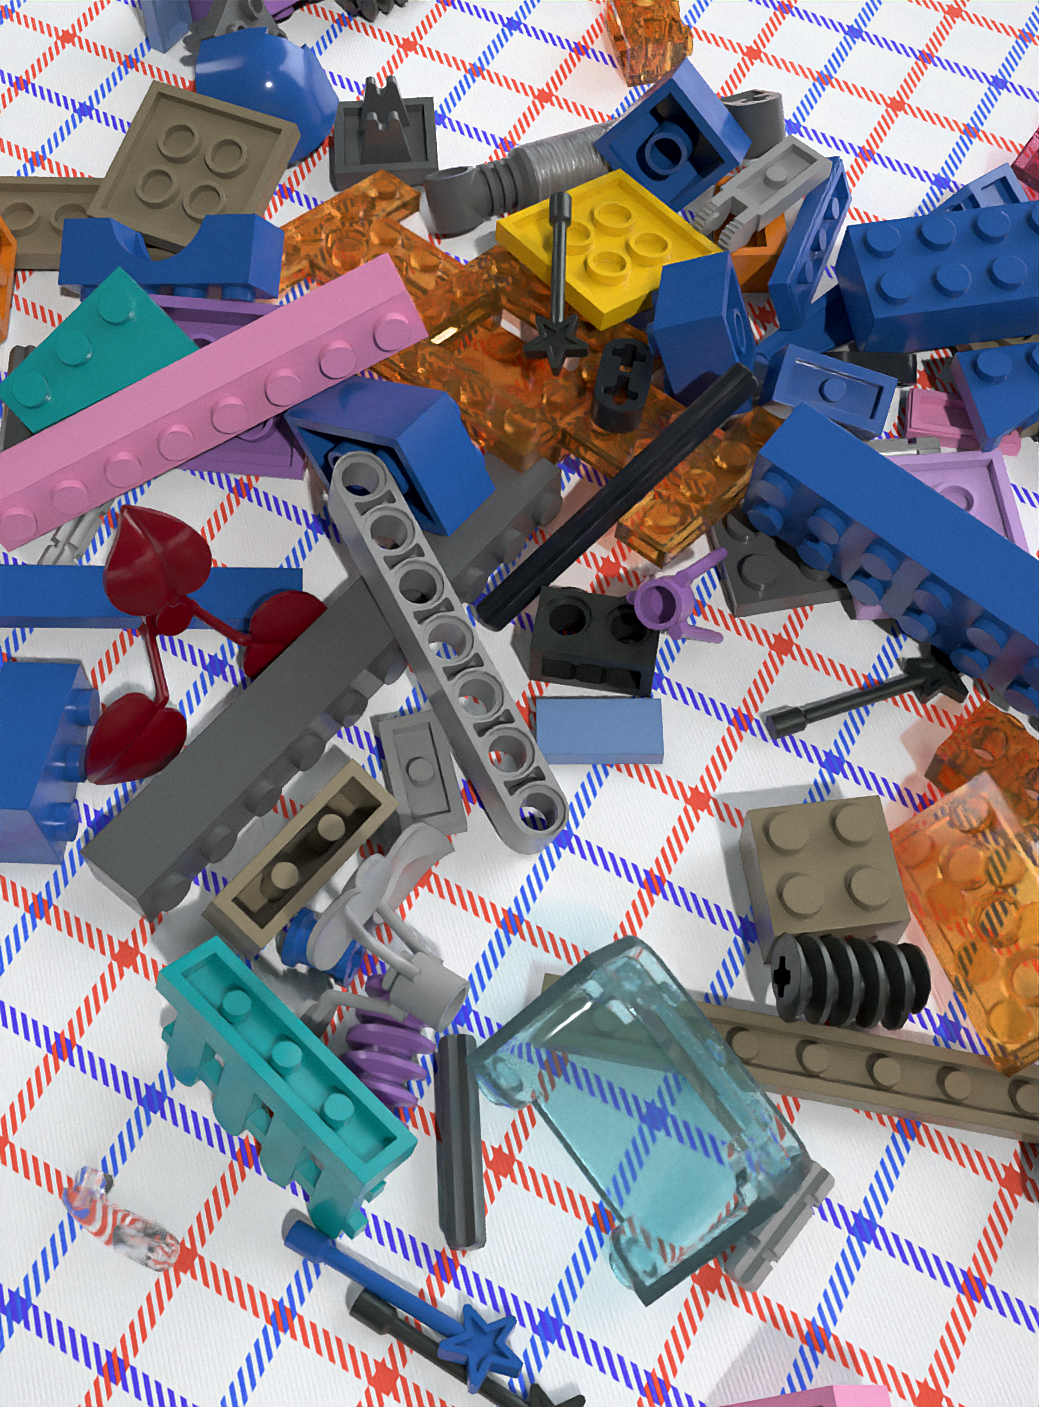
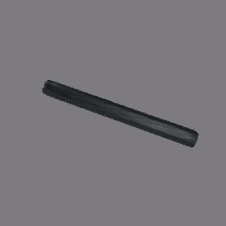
M740 362L734 363L476 606L475 611L478 617L495 632H499L540 595L542 586L548 587L758 391L759 381L754 373Z

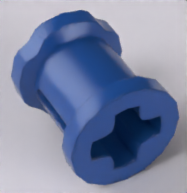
M303 907L292 921L281 952V962L283 965L295 968L300 963L317 969L309 963L306 956L309 936L318 921L315 910ZM353 938L337 964L331 969L322 972L334 976L335 985L348 988L358 973L366 953V948Z

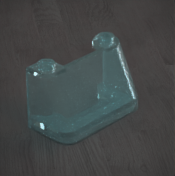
M626 935L588 954L465 1058L476 1074V1082L480 1091L491 1103L497 1106H505L515 1111L524 1109L530 1104L534 1106L620 1224L611 1232L609 1237L611 1251L609 1253V1263L620 1283L626 1288L633 1290L645 1307L651 1305L780 1211L811 1172L810 1155L796 1131L660 956L647 943L634 935Z

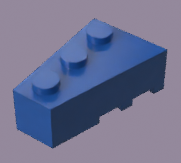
M4 662L0 671V863L63 865L67 842H73L76 839L79 827V811L77 804L74 802L78 783H85L87 780L84 772V757L87 745H85L89 726H95L100 714L98 690L91 688L80 664Z

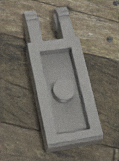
M790 134L722 185L720 192L712 197L707 204L705 203L703 207H700L692 223L694 225L692 228L707 236L713 230L715 231L722 226L731 212L736 217L722 230L718 240V247L723 251L729 250L732 254L738 248L747 244L755 230L759 232L830 177L833 162Z

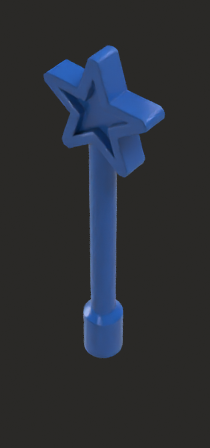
M298 1219L289 1230L284 1246L315 1265L325 1263L448 1338L440 1342L437 1356L442 1360L465 1365L468 1393L472 1395L477 1394L489 1372L515 1379L520 1376L523 1362L506 1344L515 1331L517 1319L514 1315L487 1324L470 1304H465L462 1307L460 1323L334 1247L331 1237L303 1220Z

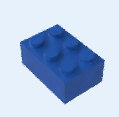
M353 375L294 405L283 415L328 492L334 466L340 457L353 451L370 452L379 457L387 466L422 530L450 537L496 490L485 469L486 461L483 454L472 443L460 419L461 411L459 406L446 391ZM350 485L345 487L347 491L354 495L366 496L371 494L362 486Z

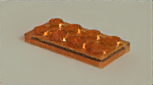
M985 770L889 832L907 903L997 1071L1009 1078L1039 1061V848L996 778Z

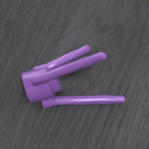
M724 547L717 548L686 569L678 571L675 575H665L656 578L654 574L646 575L637 589L628 592L626 596L628 603L634 605L638 619L646 627L653 630L667 629L669 636L673 640L689 638L707 643H722L724 637L720 632L690 625L687 623V618L692 614L695 605L694 593L690 585L695 579L725 559L728 554L727 550Z

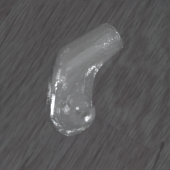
M83 1166L77 1170L72 1189L64 1187L61 1195L63 1206L69 1214L93 1237L124 1257L157 1272H164L170 1269L175 1264L180 1253L179 1240L154 1219L106 1202L108 1195L115 1186L113 1175L88 1166Z

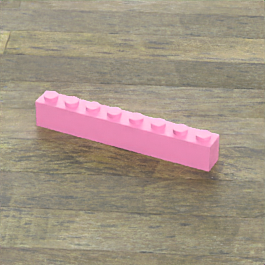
M388 252L1 452L0 544L7 552H10L429 337L412 298Z

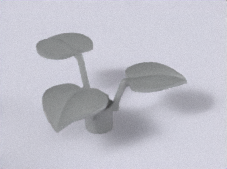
M423 822L414 823L399 836L386 857L377 853L367 858L351 875L342 889L341 895L333 900L315 924L307 942L306 956L309 963L317 969L324 971L334 967L353 938L390 965L382 981V988L390 993V1001L328 989L317 1002L308 999L295 1011L294 1014L318 1039L321 1038L339 1005L389 1015L400 1023H403L410 1014L440 1033L450 1025L465 1002L470 989V982L443 966L444 960L431 953L395 913L422 876L436 862L455 852L449 839L434 826ZM368 919L376 925H382L386 922L414 956L407 951H403L398 955L369 934L363 927L364 923Z

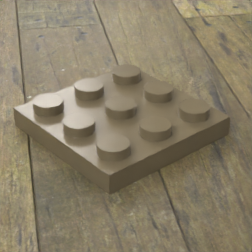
M153 80L86 215L88 218L110 217L141 233L145 243L175 253H179L191 242L198 232L205 215L255 213L263 217L301 137L297 124Z

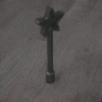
M565 192L552 194L549 202V224L553 227L550 321L540 315L536 316L535 323L539 336L523 346L526 359L547 358L553 376L560 375L566 358L587 357L589 355L588 343L575 336L579 327L577 314H572L564 319L567 228L571 225L572 197Z
M931 644L927 659H907L902 670L903 673L909 676L803 710L794 707L766 717L767 729L770 736L776 740L804 731L808 724L922 688L919 699L921 704L928 703L939 693L961 704L964 703L969 693L961 679L965 674L952 664L948 655Z
M366 1288L361 1291L349 1312L351 1317L380 1336L385 1334L391 1335L467 1386L465 1365L439 1359L437 1356L438 1342L398 1317L397 1308ZM488 1375L477 1392L498 1407H583L586 1402L585 1396L579 1394L555 1406L539 1384L532 1383L529 1388L530 1404Z

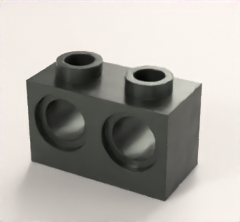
M542 586L530 644L529 680L650 698L660 630L648 628L638 619L634 605L629 604L626 599L627 595L616 597L588 593L581 588L571 586L562 588ZM572 630L577 632V634L567 636L561 635L557 631ZM622 638H629L637 641L638 643L623 644L617 640Z

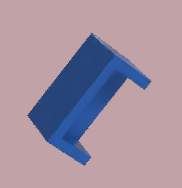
M788 343L773 354L770 359L755 410L786 420L801 401H804L858 439L871 440L882 435L898 379Z

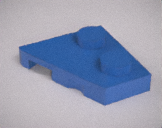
M1039 342L955 353L950 368L982 453L991 452L999 447L1002 438L1018 427L1025 430L1039 421Z

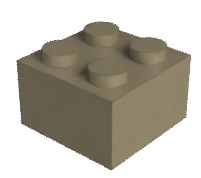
M879 795L747 810L738 845L763 965L771 964L774 947L783 932L793 935L794 938L801 934H811L819 937V939L827 936H836L845 941L860 938L870 943L883 940L898 944L911 921V916Z

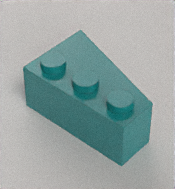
M118 266L0 383V399L32 433L38 434L201 348L130 275Z

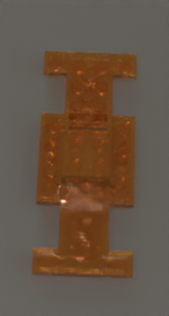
M384 169L279 227L285 231L279 294L307 277L323 286L388 252L412 298L429 337L368 368L389 382L446 391L459 406L461 411L460 419L470 439L521 474L543 457L551 463L558 465L569 455L573 454L611 480L687 408L650 384L643 418L638 428L632 432L618 434L602 430L595 425L590 417V406L605 345L613 339L623 337L642 341L649 346L647 335L625 321L600 331L565 301L564 319L572 314H577L579 327L575 336L588 343L589 355L587 357H578L580 358L579 365L573 371L562 367L559 376H553L547 358L526 359L523 346L527 343L501 326L503 309L537 330L536 316L540 315L550 321L551 288L500 243L464 265L401 225V221L420 211L421 193ZM662 357L655 358L652 374L664 366ZM621 366L620 371L631 373L632 368ZM614 397L613 403L624 405L625 399ZM758 405L726 432L717 428L644 496L641 502L618 520L614 537L663 570L745 499L757 453L784 421Z

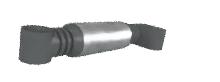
M752 89L719 98L753 141L743 159L760 158L787 137L781 93ZM617 119L518 145V147L510 149L506 157L501 158L499 161H490L487 165L483 163L476 165L475 168L473 166L451 167L425 175L422 180L434 233L448 234L477 227L484 222L487 216L493 217L499 213H508L511 209L513 211L523 210L549 199L556 192L568 191L614 171L593 143Z

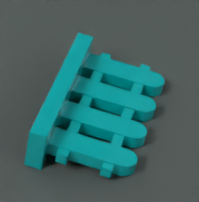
M216 935L164 967L158 973L155 989L178 1012L176 1020L165 1026L161 1035L163 1041L169 1046L167 1052L169 1068L175 1078L184 1086L192 1087L201 1080L215 1095L212 1104L213 1113L220 1126L232 1136H239L245 1130H248L262 1145L259 1154L261 1166L266 1175L275 1184L286 1187L295 1180L311 1197L308 1204V1214L317 1230L331 1237V1239L338 1238L344 1232L353 1240L365 1230L369 1222L359 1211L364 1199L370 1203L383 1192L386 1185L383 1179L411 1157L419 1140ZM216 1053L225 1061L224 1067L215 1059ZM263 1102L274 1112L272 1118L261 1108ZM312 1153L324 1165L322 1171L310 1159Z

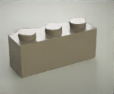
M352 758L217 894L202 912L201 916L250 961L396 810L400 803Z

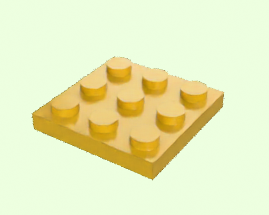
M621 168L565 191V193L572 197L571 225L567 228L565 301L600 331L653 307L652 293L655 290H659L662 266L723 252L722 249L706 236L693 229L691 224ZM549 198L497 220L495 240L551 288L553 227L549 224Z

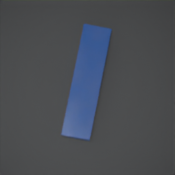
M840 156L826 157L833 162L830 177L805 196L769 280L768 288L781 331L800 329L851 205L852 196L843 160L840 159Z

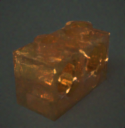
M605 0L604 25L627 87L656 83L685 57L692 56L693 36L690 26L683 25L681 21L679 0Z
M985 700L937 748L924 777L1026 859L1039 845V801L1033 799L1025 790L1039 793V740L1027 732L1024 725L1015 716L1000 711L988 700ZM974 749L987 752L994 760H988L979 756Z

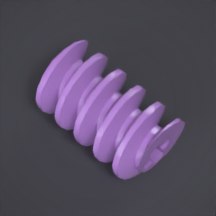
M373 974L367 977L364 990L369 997L390 1001V993L382 988L385 974ZM356 1008L355 1016L360 1024L349 1028L346 1035V1043L352 1051L344 1052L339 1055L338 1059L392 1113L395 1107L416 1108L418 1098L404 1089L402 1085L404 1080L425 1081L428 1071L412 1061L411 1058L413 1054H434L436 1044L420 1033L422 1027H431L410 1014L403 1023H400L389 1015ZM400 1120L401 1123L409 1130V1126L402 1120Z

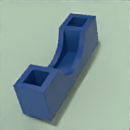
M255 213L205 215L198 232L183 250L170 258L153 261L147 251L143 235L110 217L64 219L58 285L80 294L79 301L83 302L94 289L120 266L148 294L255 303L256 299H278L285 231Z

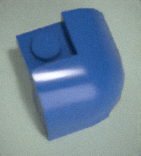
M267 26L246 28L201 41L195 70L197 93L296 123L301 137L288 164L298 161L311 153L330 134L336 119L339 98L318 58L306 43L299 47L286 38L268 34Z

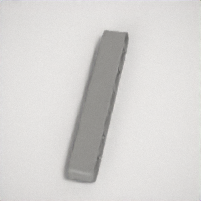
M348 452L339 458L333 469L327 502L329 513L502 840L510 849L519 854L533 855L540 853L555 840L569 820L567 799L387 466L379 457L370 452ZM350 485L362 486L371 494L366 496L354 495L347 491L345 487ZM381 536L389 537L400 547L392 550L383 549L376 545L372 539ZM405 589L418 590L427 597L428 602L423 604L411 603L403 597L401 591ZM435 642L446 643L452 646L458 657L453 659L440 658L430 649L429 644ZM471 696L479 699L485 705L487 714L478 716L468 713L460 705L459 698ZM501 751L510 755L516 763L517 771L508 773L495 768L490 761L489 752ZM533 807L539 810L546 819L547 830L538 831L526 826L521 819L520 808Z

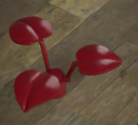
M122 505L119 512L116 535L105 562L103 587L108 600L116 609L132 616H139L143 621L138 628V633L145 642L156 692L153 701L145 694L139 692L127 693L114 701L102 713L92 730L85 752L84 772L88 781L96 785H112L150 777L162 771L180 753L184 746L188 728L186 719L179 710L165 707L170 696L156 640L158 635L176 636L188 628L192 617H196L233 643L247 647L241 659V669L247 677L255 680L328 609L326 605L311 593L297 590L284 591L266 600L255 611L249 625L250 634L241 633L203 609L196 600L190 599L187 594L201 588L210 575L212 553L206 540L193 527L165 512L135 505Z

